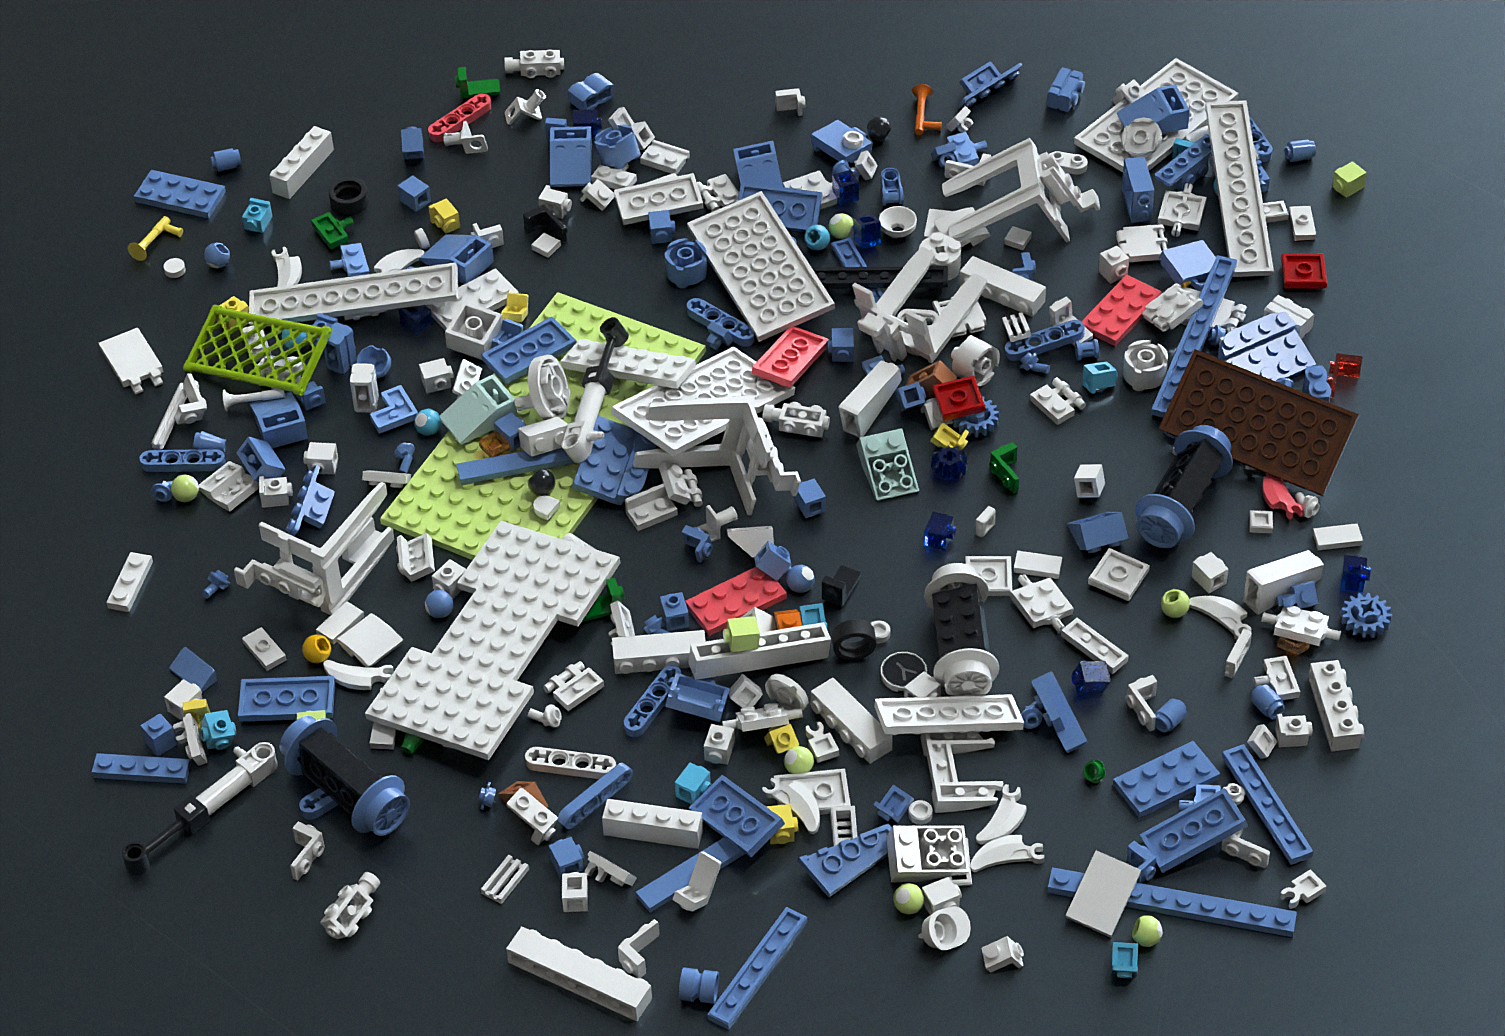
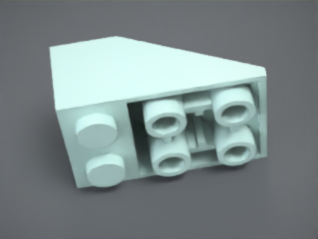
M493 374L474 383L439 416V419L459 444L462 445L494 430V422L510 412L517 418L518 416L515 399Z
M902 428L859 438L856 444L876 501L919 492Z

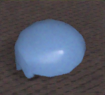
M370 345L362 349L357 355L356 364L374 365L376 379L385 376L391 368V357L384 348L379 349Z

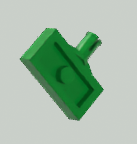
M328 212L311 220L313 228L330 249L349 242L348 235L343 229L354 225L351 217L338 221Z

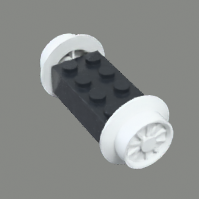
M962 563L947 564L937 569L932 576V581L927 585L924 592L927 605L934 610L940 657L934 667V678L945 688L949 696H983L990 691L992 682L999 673V663L990 653L983 604L988 597L989 588L987 582L977 575L974 568Z

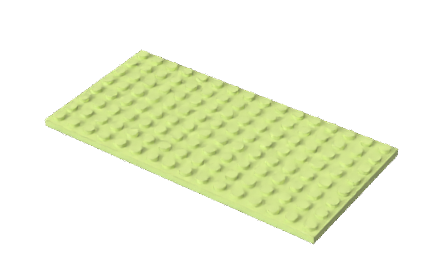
M558 292L531 325L533 327L552 316L577 342L580 339H588L603 343L606 342V338L600 332V326L608 318L616 317L629 334L628 340L622 346L674 356H685L686 358L695 359L696 364L706 352V346ZM567 351V352L563 353L562 355L556 357V359L558 360V362L560 363V365H561V362H560V361L562 360V358H563L569 351ZM563 368L568 388L571 391L568 410L562 418L568 424L574 422L585 389L582 386L585 372ZM494 373L514 399L530 395L528 373L508 384H505ZM615 378L610 394L604 396L598 415L628 426L611 414L612 406L655 385ZM535 408L522 411L517 410L518 418H521L526 426L544 421ZM495 429L462 445L448 431L381 516L380 521L382 525L415 538L428 533L432 538L433 545L473 560L500 521L563 539L566 534H573L598 498L571 488L580 463L547 468V470L553 473L556 484L553 491L545 496H550L560 501V507L549 520H545L535 514L533 503L540 496L532 493L528 487V479L539 470L461 485L456 464L524 450L520 446L511 452L496 438Z

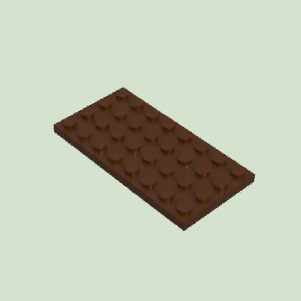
M1194 349L1159 430L1178 437L1182 432L1192 430L1199 425L1212 426L1223 432L1231 443L1230 453L1234 461L1324 496L1359 418V414Z

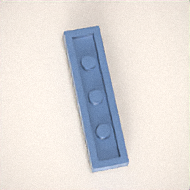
M97 753L92 768L93 778L186 784L191 763L190 759Z

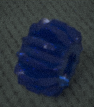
M948 445L946 448L939 447L938 451L933 452L930 466L934 476H940L941 481L949 479L951 482L953 478L959 480L961 475H965L968 459L964 450H959L958 446L950 448Z

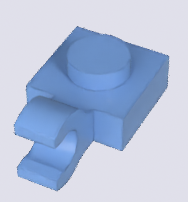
M1314 581L1290 586V594L1276 597L1278 606L1283 605L1284 608L1293 605L1302 609L1319 604Z

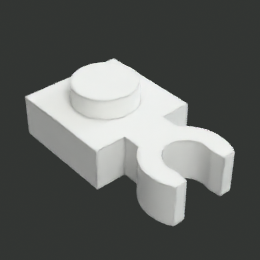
M817 722V731H812L809 726H806V736L809 739L808 746L817 763L839 756V749L831 733L824 734V726L821 722Z
M1309 870L1291 881V887L1283 889L1280 898L1282 900L1286 897L1293 898L1289 901V908L1292 909L1299 904L1301 899L1308 903L1326 892L1327 886Z

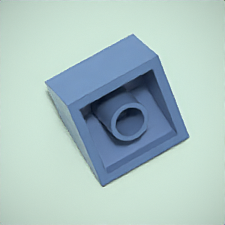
M1105 512L1067 523L1080 550H1088V553L1100 551L1101 546L1109 544V547L1121 545L1122 540L1128 539L1122 512Z

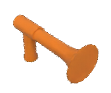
M926 84L915 85L912 88V93L917 97L918 102L914 133L922 135L924 129L941 131L942 122L924 121L925 100L932 95V88Z

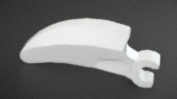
M283 247L281 254H276L275 250H272L271 253L278 268L277 287L298 284L302 274L299 256L289 257L286 247Z
M406 249L393 252L382 258L374 266V271L382 273L404 270L414 262L419 261L424 251L421 249Z
M1197 596L1189 599L1190 608L1201 611L1221 623L1232 632L1236 641L1243 628L1252 630L1249 625L1242 624L1241 622L1247 617V612L1231 600L1217 596Z
M326 660L323 663L325 672L328 676H334L336 683L357 690H371L372 684L378 681L386 684L394 672L392 665L370 668L348 666L331 660Z
M771 778L770 782L774 788L768 790L766 787H763L764 796L774 798L783 805L790 804L791 811L803 822L810 834L817 833L820 824V813L812 793L796 780L789 786L784 787L779 785L778 780Z
M1009 785L1003 786V797L995 814L987 826L976 836L978 844H987L999 837L1008 836L1018 828L1027 811L1025 805L1016 803L1021 798L1020 787H1017L1014 793H1009Z
M1022 835L999 837L985 844L975 854L970 864L971 871L979 872L987 867L1010 862L1032 861L1036 864L1044 863V855H1036L1035 853L1043 851V844L1035 843L1032 846H1026L1022 842Z

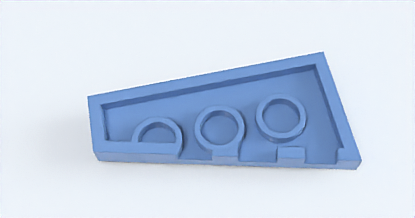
M886 824L862 833L854 839H846L838 845L822 848L817 853L809 856L806 854L799 857L798 863L829 898L888 856L886 836L892 827Z

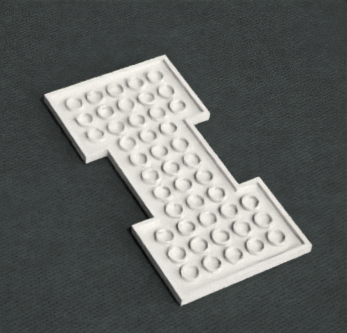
M500 521L457 582L458 589L473 593L469 601L432 653L414 647L410 648L365 712L366 719L489 760L534 693L533 686L518 682L517 680L558 620L574 626L580 625L606 586V579H610L620 565V557Z

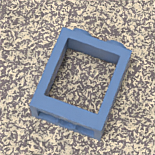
M1145 157L1124 159L1122 192L1131 223L1152 220L1154 187Z

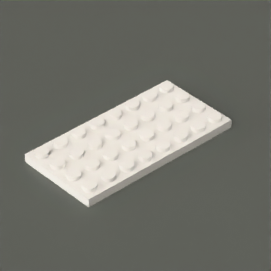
M1177 58L1144 82L1141 88L1146 94L1156 88L1176 84L1190 109L1188 128L1162 134L1159 148L1153 154L1145 157L1148 170H1151L1173 152V144L1176 138L1185 140L1187 134L1207 125L1206 102L1238 100L1239 93ZM1126 98L1121 100L1074 137V144L1123 172L1124 159L1135 157L1127 153L1122 145L1121 136L1124 127L1117 112L1131 103Z
M762 191L687 223L694 239L705 246L707 260L759 342L781 333L789 327L797 326L835 309V303Z
M732 347L697 364L695 369L677 389L655 385L612 406L611 414L674 457L725 431L728 419L647 420L645 415L649 404L678 400L753 396L757 405L756 414L764 410L765 404L775 405L793 396L795 387L781 386L778 383L752 374V367L756 361L735 347Z

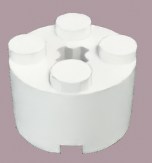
M935 232L931 237L922 241L919 249L925 247L935 253V258L930 266H948V281L954 279L959 274L961 266L960 242L940 232Z
M970 335L959 347H955L951 353V358L953 359L952 372L959 378L975 376L978 386H983L993 377L994 372L992 370L994 365L998 367L1000 360L999 350Z
M1149 340L1136 341L1128 346V350L1125 351L1123 376L1134 390L1142 391L1162 385L1167 373L1168 353L1166 349L1160 344H1151Z

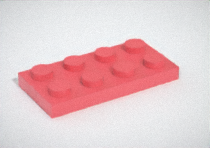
M1126 274L1081 322H1083L1084 326L1093 336L1116 347L1144 317L1142 313L1146 310L1145 306L1160 296L1162 291Z
M795 326L789 327L754 364L752 374L791 388L828 347L829 339Z
M754 567L686 600L685 603L688 611L708 636H711L727 628L728 619L741 618L753 607L764 610L787 599V592L778 581L759 568Z

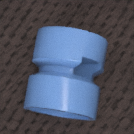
M683 967L679 984V1000L693 1002L696 998H699L701 1003L715 1004L718 994L719 972L704 970L702 973H699L698 969Z

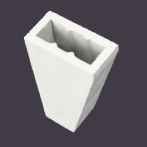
M881 360L839 405L843 431L859 438L864 437L902 381L900 368L897 365Z
M1307 550L1250 569L1246 575L1243 601L1259 615L1278 604L1276 597L1290 594V586L1307 581H1314V583L1319 581L1322 577L1324 564L1320 558Z

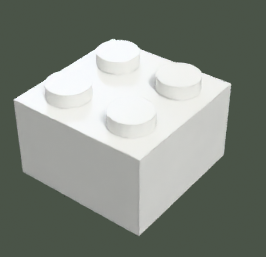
M463 301L445 331L446 347L482 360L481 354L492 349V340L502 330V314Z

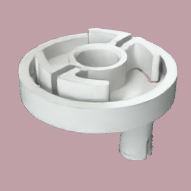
M552 355L535 357L531 361L528 370L530 395L516 397L515 407H517L518 411L535 408L544 420L557 416L562 419L567 413L571 394L564 370L558 360Z

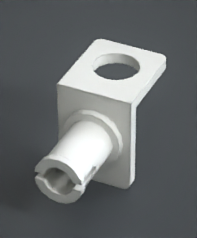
M536 89L528 101L516 97L505 111L507 124L511 125L520 113L541 120L542 116L539 105L546 98L544 92ZM515 108L513 116L510 117L511 111Z
M467 121L463 122L461 132L444 134L445 146L462 144L466 154L488 151L484 135L472 136ZM472 141H479L482 145L480 147H473L470 143Z
M708 505L706 506L707 523L698 528L709 534L711 542H714L721 538L720 529L722 525L738 519L737 513L731 506L716 514L711 506Z

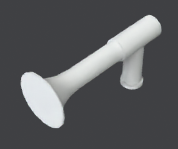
M276 388L241 395H232L227 393L225 389L223 390V404L226 412H228L232 405L238 403L285 398L284 390Z

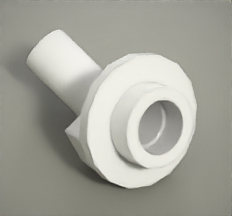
M1298 492L1295 498L1298 504L1303 506V515L1307 518L1316 515L1320 507L1318 498L1310 495L1304 496L1303 493Z
M552 704L546 706L544 713L530 708L527 715L529 718L542 722L544 726L550 725L551 727H558L562 718L560 710Z

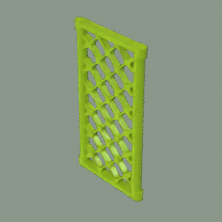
M213 305L183 366V370L189 373L199 372L291 391L293 394L302 396L330 339L332 328L291 322ZM217 316H219V322L214 324ZM231 318L236 319V326L227 330L225 326L226 323H228L231 320ZM249 322L254 323V329L244 333L243 327ZM266 325L271 326L272 332L262 337L260 334L261 330ZM222 326L224 332L214 337L212 332ZM284 329H288L289 336L279 340L278 334ZM240 330L241 336L231 341L230 334ZM302 332L307 333V339L297 344L296 337ZM257 333L259 339L248 344V337ZM210 334L211 339L205 343L208 335ZM227 337L228 343L218 348L217 342ZM275 337L276 343L266 348L265 341ZM319 338V341L315 347L313 342ZM244 340L246 346L236 352L234 346ZM293 340L294 346L284 351L282 346ZM214 344L215 350L205 355L204 349ZM262 344L263 350L253 355L252 349ZM307 344H311L312 350L302 355L300 349ZM279 347L281 350L280 355L271 359L269 353ZM231 348L233 353L222 359L221 353ZM249 351L250 357L240 363L239 356ZM297 351L299 357L288 362L287 356ZM200 352H201L202 358L199 359V360L196 362V360H197V358H198V356H199V354H200ZM218 355L219 362L213 367L209 366L208 360ZM266 355L268 358L267 362L257 366L256 360ZM311 356V358H310V360H309V362H308V364H307V366H306V364H305V359H307L308 357ZM284 358L285 365L275 370L274 363ZM236 359L237 365L231 370H227L226 363ZM253 362L254 369L249 374L244 373L243 367ZM302 362L303 369L293 373L292 367ZM271 366L272 372L267 377H261V370ZM289 369L290 376L284 381H280L278 375ZM302 375L299 383L297 384L296 378Z

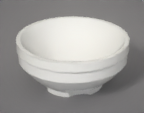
M893 206L885 209L880 214L879 224L881 230L893 238L905 237L916 228L917 217L909 208ZM895 227H901L904 230L893 231L892 229Z

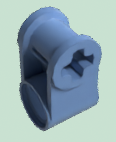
M886 168L881 172L883 206L890 203L904 204L903 187L901 186L899 171L895 168Z

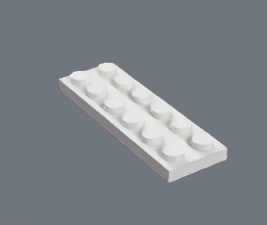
M580 339L560 361L562 368L586 372V369L589 367L599 366L606 342L600 343L588 339ZM620 346L614 347L607 368L615 378L677 389L695 369L696 361L685 356H674L666 353L651 352L645 349Z
M1012 695L875 699L874 705L884 733L891 735L1023 730L1024 725Z

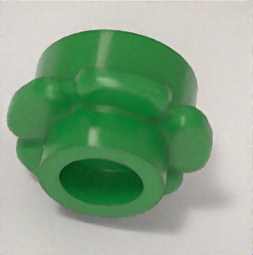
M1090 760L1084 765L1083 774L1092 783H1099L1101 779H1104L1106 770L1102 761Z

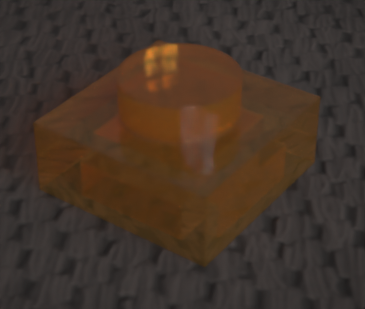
M498 431L479 441L480 448L489 457L500 456L510 450V444Z
M1285 637L1278 638L1277 647L1285 650L1290 655H1298L1308 650L1310 645L1309 643Z

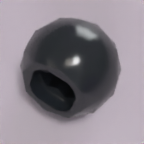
M881 116L873 118L867 125L868 136L876 142H883L892 129L891 122Z
M541 468L528 479L530 491L539 496L550 494L556 484L553 473L544 468Z

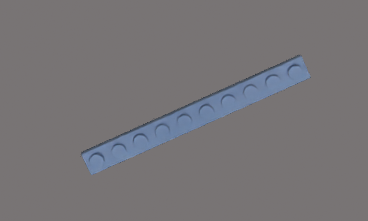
M1216 256L1199 296V299L1203 300L1204 304L1190 317L1151 409V415L1164 418L1194 349L1202 350L1237 267L1236 259Z
M1052 867L1047 893L1074 897L1085 873ZM1136 883L1126 904V907L1288 937H1293L1297 914L1296 911L1141 883Z

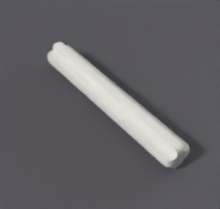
M183 383L178 385L151 442L153 449L162 450L176 422L175 415L178 406L183 405L187 399Z

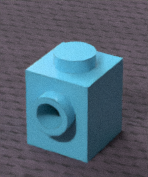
M689 763L675 781V796L693 804L712 785L710 772L702 766Z

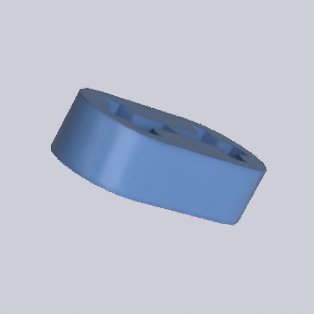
M320 788L304 797L299 803L302 817L308 820L316 819L338 805Z

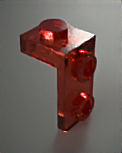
M1341 353L1336 354V360L1331 361L1329 374H1333V377L1328 376L1327 381L1331 388L1330 398H1334L1337 375L1359 378L1363 357Z

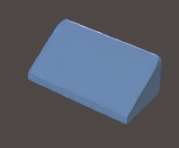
M187 647L180 651L169 667V670L180 679H184L190 684H196L202 692L217 681L215 670Z

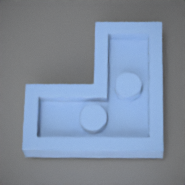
M399 385L381 392L382 399L387 407L370 414V419L380 434L414 421L418 411L402 386Z

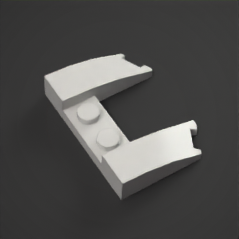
M981 731L921 733L923 754L927 756L933 786L931 795L935 813L971 810L996 804L998 798L993 796L996 790H1002L1003 781L958 782L953 754L993 748L995 745L993 738L984 740L979 735Z

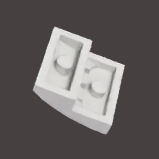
M973 207L960 209L946 214L933 222L940 233L949 236L948 227L975 210ZM983 227L955 240L960 242L961 247L968 243L975 246L991 235L986 227Z
M228 461L198 486L199 491L220 507L231 511L259 489V482L254 481L250 475L246 474L242 466Z
M372 613L336 640L351 657L355 655L365 667L370 668L403 643V639L388 624Z

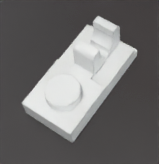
M618 600L611 603L612 614L610 617L616 628L609 632V636L611 638L635 636L630 611Z
M188 713L185 714L186 717H183V721L173 725V729L176 732L183 730V734L177 736L176 740L180 744L188 742V746H185L187 755L190 760L193 759L200 766L207 763L197 721Z
M589 851V858L587 860L590 862L585 869L587 875L591 876L595 870H598L595 880L603 882L609 873L612 875L610 880L616 884L623 886L626 883L633 886L637 877L600 855Z

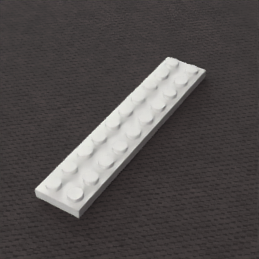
M1247 101L1206 102L1205 111L1228 258L1237 260V267L1232 277L1273 275V262Z
M455 262L251 290L249 313L291 322L317 320L318 313L330 317H339L458 300V267ZM249 322V326L254 325V323Z

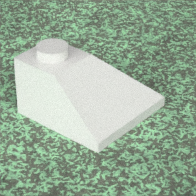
M772 526L727 529L728 537L751 557H755L767 541L774 544Z

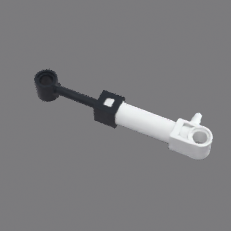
M616 317L608 318L600 326V332L606 338V345L599 366L586 369L582 381V386L585 389L574 422L568 423L561 442L562 448L575 463L586 460L591 454L594 441L604 438V432L594 431L593 429L604 396L610 394L615 377L607 367L614 347L622 346L629 338L628 332Z
M267 742L258 743L248 752L240 747H235L233 752L239 758L236 760V767L196 798L191 795L174 808L176 822L145 846L140 842H130L123 847L122 857L127 872L131 875L145 873L150 866V853L174 834L184 828L193 835L210 822L209 816L244 788L248 785L255 787L266 777L274 773L278 763L273 745Z

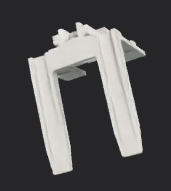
M1030 138L976 164L942 184L943 194L945 197H948L1015 166H1018L1021 188L951 224L948 230L949 237L953 239L970 234L1037 203L1063 239L1069 242L1068 226L1061 218L1060 205L1070 201L1073 206H1077L1080 212H1084L1092 207L1098 211L1100 210L1099 198L1093 189L1081 193L1079 187L1073 185L1069 173L1065 174L1051 154L1049 155L1045 152L1038 155L1037 147ZM1044 184L1049 189L1050 202L1045 197Z
M921 247L906 263L877 303H875L872 291L857 283L852 285L856 297L854 302L862 316L861 320L857 322L859 330L872 336L877 353L881 354L886 349L889 351L893 361H896V359L903 361L908 352L912 355H920L932 364L979 299L988 283L987 279L977 273H973L959 288L929 330L926 319L909 310L905 312L908 322L906 323L896 318L895 315L926 274L935 258L933 251Z
M753 396L678 400L648 405L645 415L647 420L728 419V423L721 444L694 446L674 457L663 449L636 452L633 460L635 468H659L663 461L678 465L679 467L730 466L747 515H752L756 502L752 489L756 476L768 475L775 491H791L792 496L797 495L801 483L798 472H784L783 464L778 459L777 448L772 443L766 424L756 414L757 405ZM745 449L750 458L748 473H746L742 462Z
M380 482L321 548L261 522L259 524L261 539L279 547L281 558L274 566L266 563L261 564L252 559L243 570L236 567L234 569L236 583L248 589L258 579L265 585H271L282 593L289 594L290 597L297 600L301 599L316 607H321V611L332 615L350 599L394 540L393 529L388 527L341 579L338 558L387 496L386 484ZM292 554L313 564V573L294 565Z

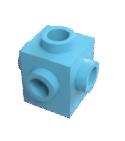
M228 711L204 714L200 724V736L202 741L206 742L207 748L221 750L230 746L234 736H236V726L234 722H231Z

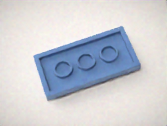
M151 170L135 193L134 200L137 203L209 219L226 193L225 186Z
M741 182L738 201L762 191L787 230L806 232L809 227L818 225L823 197L822 192Z
M551 316L484 352L481 356L482 361L505 384H508L527 374L530 363L535 357L552 355L556 358L571 350L577 341Z
M335 677L241 679L238 709L239 722L297 720V713L321 710H325L326 718H333Z
M1191 741L1114 778L1113 786L1136 815L1141 818L1194 792L1196 784L1209 785L1219 780L1220 773L1196 743Z
M721 775L689 807L690 811L702 812L704 823L750 857L785 824L780 816L724 775Z
M1223 788L1141 833L1140 837L1151 854L1156 857V864L1163 873L1242 830L1248 824L1227 790Z

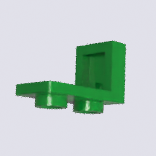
M458 67L455 85L456 88H460L461 99L473 98L478 94H487L489 96L500 94L499 79L467 82L466 67Z
M1011 442L991 452L989 467L992 473L997 474L1002 480L1003 485L1016 494L1019 492V478L1009 466L1017 462L1018 447Z
M615 577L606 579L607 594L596 599L582 622L611 615L610 604L617 600L622 603L621 599H625L623 588L621 585H617Z

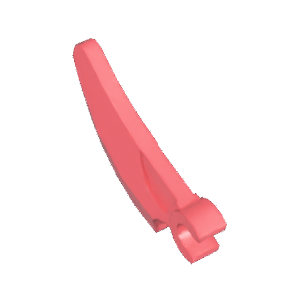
M1266 474L1263 480L1262 493L1268 506L1271 509H1284L1289 519H1292L1294 512L1303 517V506L1295 502L1283 480Z

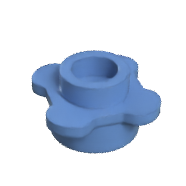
M488 782L486 788L481 787L478 801L482 802L481 810H483L484 806H492L496 789L490 787L491 782Z

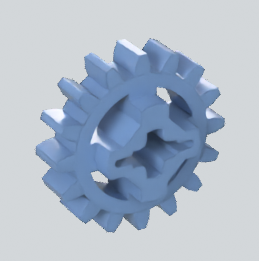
M992 400L984 401L985 412L952 419L954 428L959 427V433L967 430L969 432L967 436L971 433H974L975 437H978L979 433L986 436L987 430L993 432L994 427L998 426L999 411H997V405H992Z
M1358 593L1357 598L1350 596L1349 602L1344 601L1340 615L1342 617L1341 623L1346 624L1347 631L1353 629V635L1362 633V638H1365L1366 634H1370L1374 638L1376 632L1382 635L1384 629H1389L1392 614H1390L1391 607H1386V600L1378 601V595L1371 598L1370 593H1367L1366 597Z

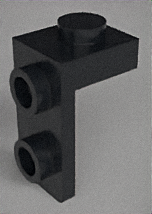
M544 204L523 214L524 229L528 233L547 226L562 243L567 242L566 233H568V229L565 223L560 222L555 213Z
M840 566L833 578L825 575L822 580V600L843 607L860 579L861 572Z

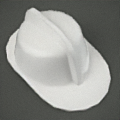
M957 906L935 911L923 921L922 933L918 935V938L924 939L928 946L940 950H948L960 946L967 941L970 935V920L963 909Z

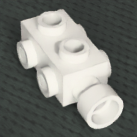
M560 50L520 51V59H513V57L505 58V73L521 71V76L534 78L537 75H546L552 78L556 75H561L560 70H564V58H560Z
M798 402L784 403L782 409L775 408L774 405L765 404L762 416L764 422L772 423L773 421H778L779 431L821 438L824 429H828L830 417L826 416V410H823L822 407L818 405L804 407Z
M365 872L358 881L359 885L344 886L339 891V898L336 902L325 910V916L320 923L326 928V932L331 937L336 939L351 937L359 928L356 925L359 919H364L370 914L372 910L370 904L373 902V899L369 895L375 892L380 885L379 879L374 874Z

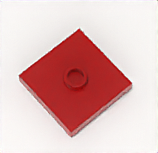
M1281 254L1284 288H1327L1324 254Z
M975 376L932 385L943 422L986 411Z

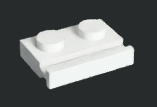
M653 140L652 145H649L640 157V164L677 175L686 163V159L690 158V152Z

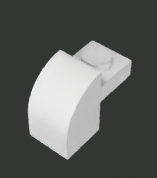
M624 107L618 108L608 119L613 129H619L618 125L631 126L639 150L645 149L655 138L646 122L634 123Z

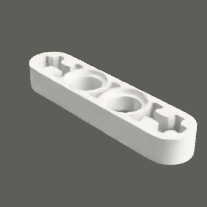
M532 747L525 753L527 767L530 770L600 779L616 766L615 760L605 755L543 747ZM561 758L565 760V763L555 765L553 761ZM581 761L589 764L586 768H578L576 766Z

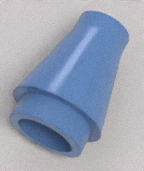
M204 431L195 433L194 450L218 449L225 452L226 439Z

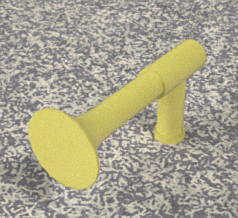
M164 216L139 244L130 243L128 245V252L134 259L143 261L147 257L145 249L162 231L181 237L183 228L169 225L171 223L170 219Z

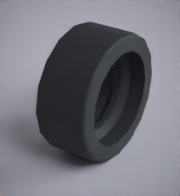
M357 178L339 179L328 190L330 205L339 214H356L366 208L369 202L367 187L363 181ZM352 192L359 194L356 198L350 200L338 198L344 193Z
M853 619L841 622L831 632L833 651L842 659L859 660L872 654L876 648L875 629L865 620ZM851 637L864 638L858 642H844V640Z

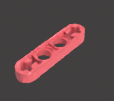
M478 94L431 124L428 128L429 139L433 142L444 141L445 133H456L462 129L464 121L470 124L491 109L489 95ZM468 111H469V112H472L471 114H468V115L463 114L464 112H468ZM451 121L457 122L456 124H448Z

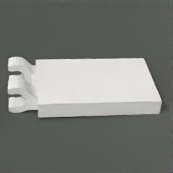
M1187 287L1181 288L1184 291L1191 292L1196 299L1201 294V291ZM1223 298L1211 328H1214L1215 325H1220L1221 328L1225 329L1226 333L1236 329L1238 323L1243 322L1246 314L1244 312L1247 307L1243 304L1234 306V301ZM1191 315L1180 324L1187 325Z
M138 328L99 342L101 352L123 387L130 385L135 395L143 392L140 385L142 384L141 381L149 377L155 387L163 384L160 378L163 372L162 365Z

